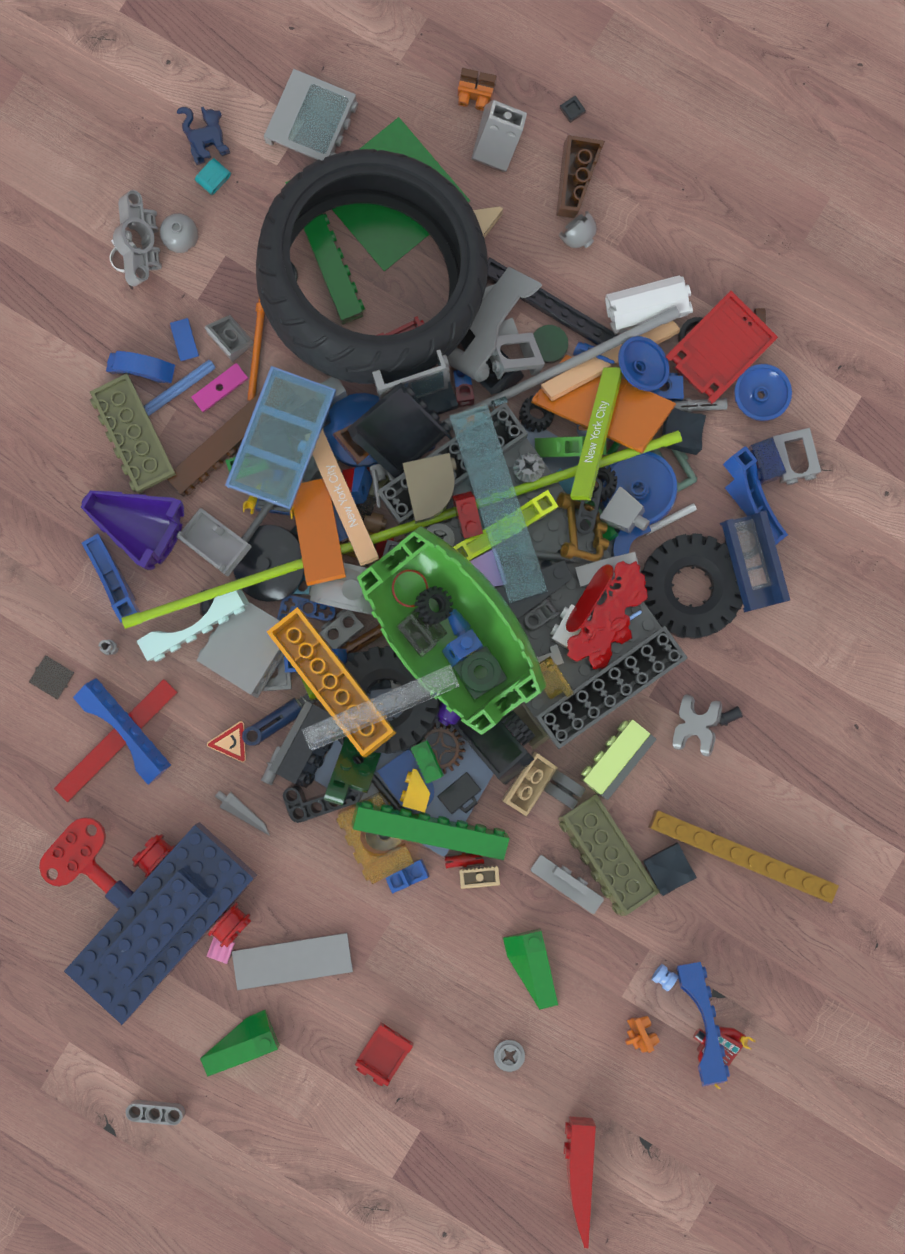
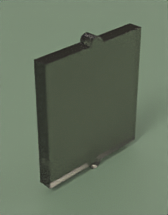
M45 655L40 665L35 667L36 671L29 683L58 700L64 689L68 688L67 684L74 675V672Z

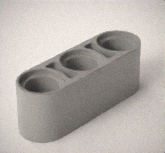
M135 1100L126 1108L125 1113L127 1119L133 1122L177 1125L185 1116V1109L178 1103ZM133 1106L140 1109L139 1115H135L132 1112ZM151 1109H158L160 1112V1116H153L151 1113ZM176 1110L179 1112L180 1117L175 1119L171 1116L170 1112Z

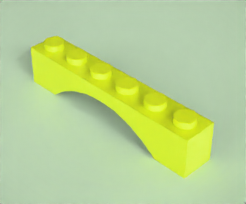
M547 490L498 522L482 530L483 534L470 537L453 548L471 561L555 511L558 505L549 490Z

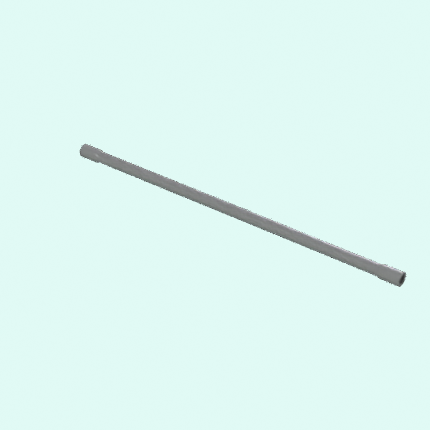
M675 306L651 320L443 421L452 427L464 421L467 417L477 415L623 344L632 337L640 336L662 324H667L679 318V311Z

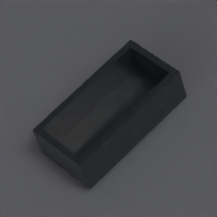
M462 718L459 719L457 724L453 725L504 785H507L534 760L532 755L501 720L482 735L461 721Z

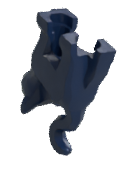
M180 107L177 110V114H186V118L182 123V129L191 145V154L196 166L205 163L204 158H211L210 152L206 150V147L211 145L216 147L221 156L230 154L229 148L223 143V132L219 125L220 118L222 117L220 110H205L204 107H201L203 120L207 126L191 129L190 125L193 121L194 113L188 107Z

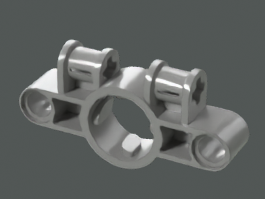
M131 190L119 199L120 225L114 231L113 242L117 251L123 255L127 283L131 286H137L148 279L149 270H159L162 268V264L159 261L160 248L153 247L154 233L159 231L155 219L157 212L155 210L143 209L142 196L139 192ZM126 227L134 229L139 233L142 239V249L133 248L128 243L125 234Z

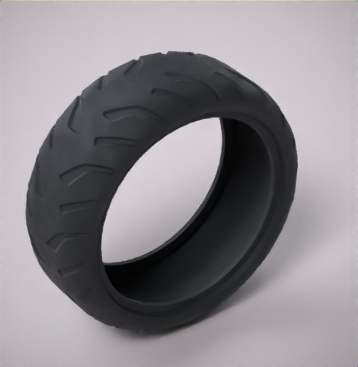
M357 149L327 156L324 160L319 159L305 167L303 172L297 173L281 189V193L274 198L265 216L258 241L256 257L257 290L262 308L272 328L285 346L302 361L328 376L351 383L375 384L372 372L380 370L384 384L436 366L438 364L436 351L441 350L442 355L446 354L448 357L467 334L480 309L487 284L488 255L485 238L477 217L463 194L443 175L432 169L431 166L404 154L385 150ZM350 204H375L399 211L422 226L439 247L449 275L448 302L431 320L415 329L400 334L368 335L343 328L315 309L301 291L295 279L290 260V248L296 237L309 222L336 207Z

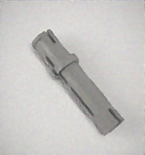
M686 398V400L672 401L676 403L675 408L688 413L692 411L727 410V398L717 399L713 403L715 405L706 406L701 405L711 404L707 399L691 400V398ZM683 405H695V406L681 407V406H683Z

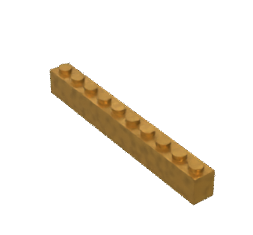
M658 810L654 811L648 828L831 904L839 887L837 884Z

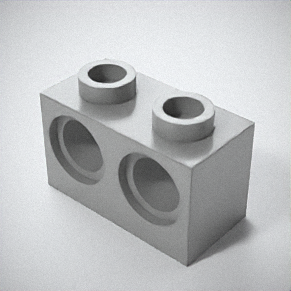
M341 610L336 615L337 619L332 623L328 621L321 627L322 631L320 634L332 649L341 648L365 628L351 610ZM346 618L354 620L352 627L346 628L343 622ZM331 630L339 632L337 639L331 640L329 638Z

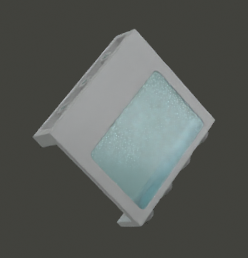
M293 69L264 134L265 143L273 146V143L276 142L317 160H324L325 157L336 154L337 146L340 147L344 136L342 134L344 130L349 128L351 122L349 118L357 110L356 94Z
M441 350L436 351L438 367L388 384H384L380 370L372 372L379 399L381 400L400 382L406 388L410 386L417 394V398L447 389L448 382L451 380L446 354L442 355Z

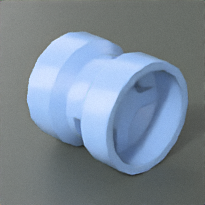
M661 964L654 972L651 980L655 983H660L663 989L669 991L677 981L678 975L668 971V968Z

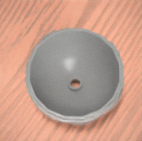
M344 563L345 578L314 584L309 589V601L372 615L373 609L369 601L365 600L357 579L367 569L366 567Z

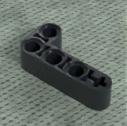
M292 784L283 792V800L291 820L301 823L356 804L364 792L349 788L347 795L351 791L358 794L356 797L354 795L348 796L343 806L325 801V793L306 800L303 789L299 785ZM289 790H294L297 793V798H291ZM319 802L322 805V810H316L313 807V803ZM296 808L302 809L304 816H298L295 812Z

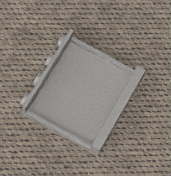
M249 602V605L244 607L246 609L244 612L238 615L232 614L227 622L218 625L216 630L210 634L206 646L200 650L196 661L250 695L258 698L284 657V654L267 633L279 620Z

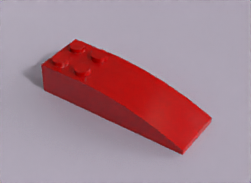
M569 1116V1122H565V1134L568 1142H564L569 1192L584 1248H589L596 1125L593 1118Z

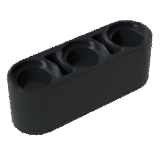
M598 477L596 481L599 483V489L593 491L591 498L595 503V509L592 511L585 508L587 500H581L577 529L583 534L590 533L596 525L603 491V482ZM584 519L591 522V528L588 530L583 529L581 526V522Z

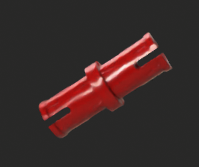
M464 852L462 855L444 856L445 862L453 861L452 863H445L446 869L459 866L467 868V865L484 864V859H475L484 856L476 854H466Z

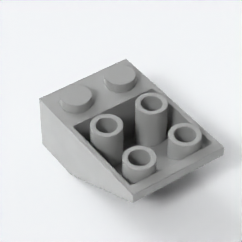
M495 100L486 104L471 159L506 172L522 134L527 113Z

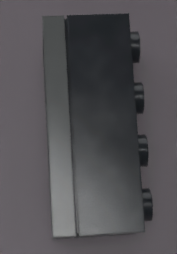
M308 701L304 703L269 769L270 771L305 788L313 783L317 768L322 766L325 753L331 749L333 738L341 730L328 711Z

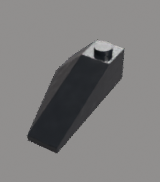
M470 328L461 341L464 350L468 348L476 337ZM500 349L501 354H502L505 358L510 359V358ZM489 358L486 361V364L489 366V376L479 383L491 395L515 386L524 377V374L521 370L504 372L501 379H498L492 369V363Z

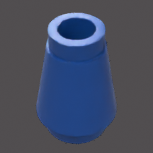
M454 609L450 613L448 621L454 636L459 637L471 630V625L457 609Z

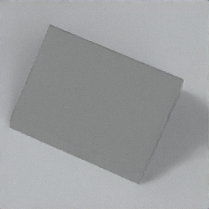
M231 315L205 326L208 335L232 362L254 344L253 340Z

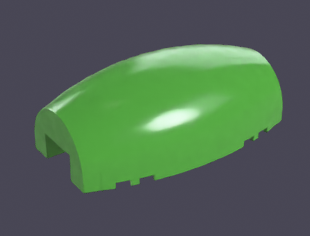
M422 526L413 531L396 547L357 577L365 600L369 601L373 609L371 612L373 617H377L382 627L380 630L404 666L429 694L447 706L446 709L449 712H455L462 718L461 721L481 735L494 727L504 715L521 703L529 702L546 687L539 661L528 636L498 590L464 555ZM404 570H415L425 577L428 588L437 586V588H443L442 592L446 590L448 592L446 596L451 595L452 597L449 602H453L451 608L453 610L457 609L471 625L470 628L473 629L483 647L487 646L491 654L499 662L500 668L508 679L476 700H473L442 652L448 643L458 638L454 636L448 618L438 624H428V621H422L424 617H418L420 612L415 611L418 606L405 607L399 604L392 594V582L395 576ZM414 572L400 574L394 583L396 597L406 605H415V602L418 601L416 597L419 596V593L426 590L423 578ZM431 598L429 606L432 611L438 612L439 605L436 600ZM482 665L475 667L474 675L479 679L485 678L487 676L486 667Z

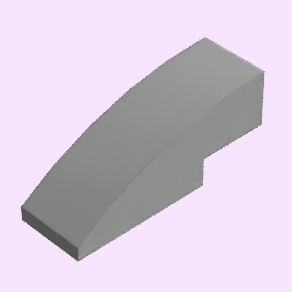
M636 552L576 567L580 587H587L595 573L606 564H610L613 570H615L616 564L621 561L627 564L637 561L639 565Z

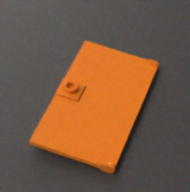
M565 355V357L562 359L560 363L572 357L569 355ZM601 375L553 401L540 389L532 398L531 403L588 429ZM622 378L607 438L642 454L676 406V403L650 391L640 390Z

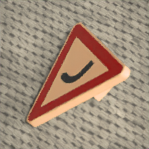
M239 721L208 741L207 746L238 761L245 762V742L242 738L244 731L243 721Z

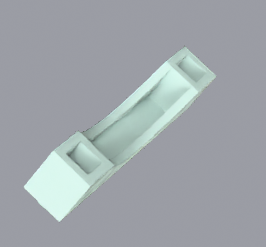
M242 589L214 598L208 612L191 627L178 632L152 631L137 640V643L147 661L155 660V662H158L166 657L165 654L171 651L173 653L182 648L181 644L184 642L188 644L196 640V635L201 632L205 634L213 630V625L227 622L230 615H238L246 610L244 607L249 605V602Z

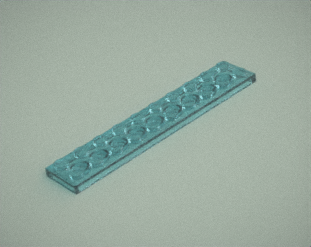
M487 404L449 415L509 604L547 592Z

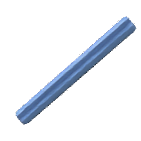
M206 361L144 405L148 416L215 369L212 361Z

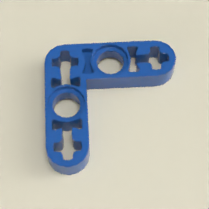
M291 595L281 601L277 617L281 621L282 618L288 615L282 614V611L287 612L288 607L285 605V602H289L290 599L295 603V606H291L290 613L297 607L303 611V606L306 603L313 604L314 610L312 613L307 614L303 611L306 617L331 621L335 618L336 610L333 606ZM317 605H321L319 608L321 610H326L329 607L332 615H328V618H325L323 613L318 612L319 616H315Z

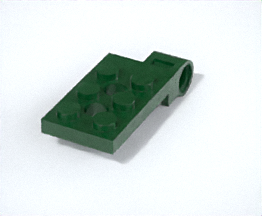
M346 736L324 800L343 806L349 788L368 793L381 753L372 752L367 757H363ZM359 756L364 762L356 764L353 758Z

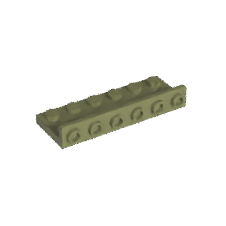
M128 373L90 391L92 396L90 402L94 409H98L100 413L98 419L108 430L105 432L106 436L115 445L113 450L117 458H121L123 462L121 465L125 475L129 474L131 479L129 484L133 492L137 491L143 495L144 490L176 475Z
M597 794L558 818L560 828L563 832H567L571 838L569 839L571 845L580 852L581 861L589 866L592 878L600 883L603 895L610 899L612 909L617 915L627 916L660 893Z

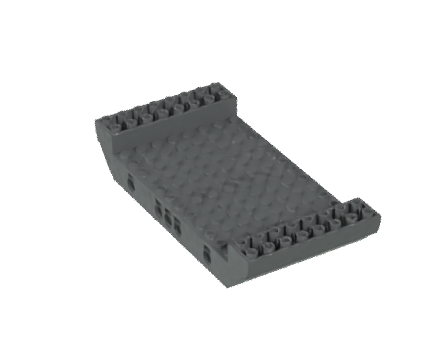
M505 402L425 458L449 453L450 458L455 459L457 470H453L455 482L453 496L471 491L476 500L526 483L519 480L514 474L515 460L519 458L520 454L524 455L527 452L530 454L536 453L538 457L540 456L527 439L528 433ZM525 462V465H526V468H525V469L528 468V469L532 470V472H533V469H532V465H533V464L529 465L528 463ZM545 463V470L541 477L552 474ZM402 473L377 491L398 526L415 520L405 473ZM557 482L480 508L478 513L482 530L498 522L547 490H549L555 502L561 492H566ZM453 498L446 509L454 507ZM558 507L555 511L497 546L557 553L565 542L570 543L567 509ZM575 508L576 528H577V519H578L579 511H578V509ZM457 516L438 522L447 525L453 531L455 538L453 547L468 539H464L460 532ZM582 520V528L585 530L590 529L591 527L586 520ZM577 529L579 550L596 554V548L593 547V540L595 538L593 531L583 534ZM413 531L404 534V536L407 537V536L410 535ZM446 534L444 536L442 535L438 537L443 539L446 536ZM607 550L604 551V556L601 560L611 558ZM574 557L573 563L566 562L572 579L547 597L552 599L551 602L557 611L562 613L565 607L569 608L571 604L574 606L577 604L586 587H580L575 568L593 563V561ZM539 559L538 570L526 568L517 570L515 567L501 566L506 584L525 577V574L528 572L535 573L542 570L541 563L543 561H549L552 565L561 561ZM614 583V586H610V588L619 589L621 584ZM606 589L599 599L598 605L605 602L607 598ZM644 602L638 606H630L625 609V614L628 616L639 610L642 613L630 620L629 629L632 633V639L623 644L615 641L611 643L612 656L607 667L603 669H593L589 656L576 662L567 656L568 649L552 641L553 635L550 634L555 624L560 625L563 620L560 615L536 631H528L524 627L523 621L525 616L539 604L518 619L528 636L536 656L540 657L550 653L549 647L557 645L564 661L563 665L542 672L546 687L540 694L525 703L541 728L558 749L688 658L665 626H660ZM529 617L528 623L531 626H536L538 620L535 617Z

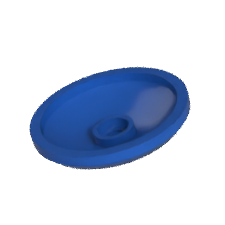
M642 336L632 337L623 343L618 355L619 366L624 377L634 387L643 391H654L662 387L669 376L668 359L657 343Z
M758 364L749 367L738 378L734 389V396L737 406L747 417L757 421H769L782 415L788 408L792 398V387L788 377L779 368L768 364ZM759 392L763 393V398L758 397Z

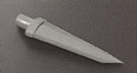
M219 790L215 797L222 802L220 808L269 835L265 823L232 792L226 796Z

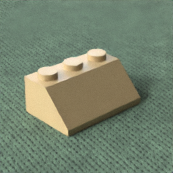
M534 751L531 753L534 760L515 777L501 799L525 816L529 814L558 768Z

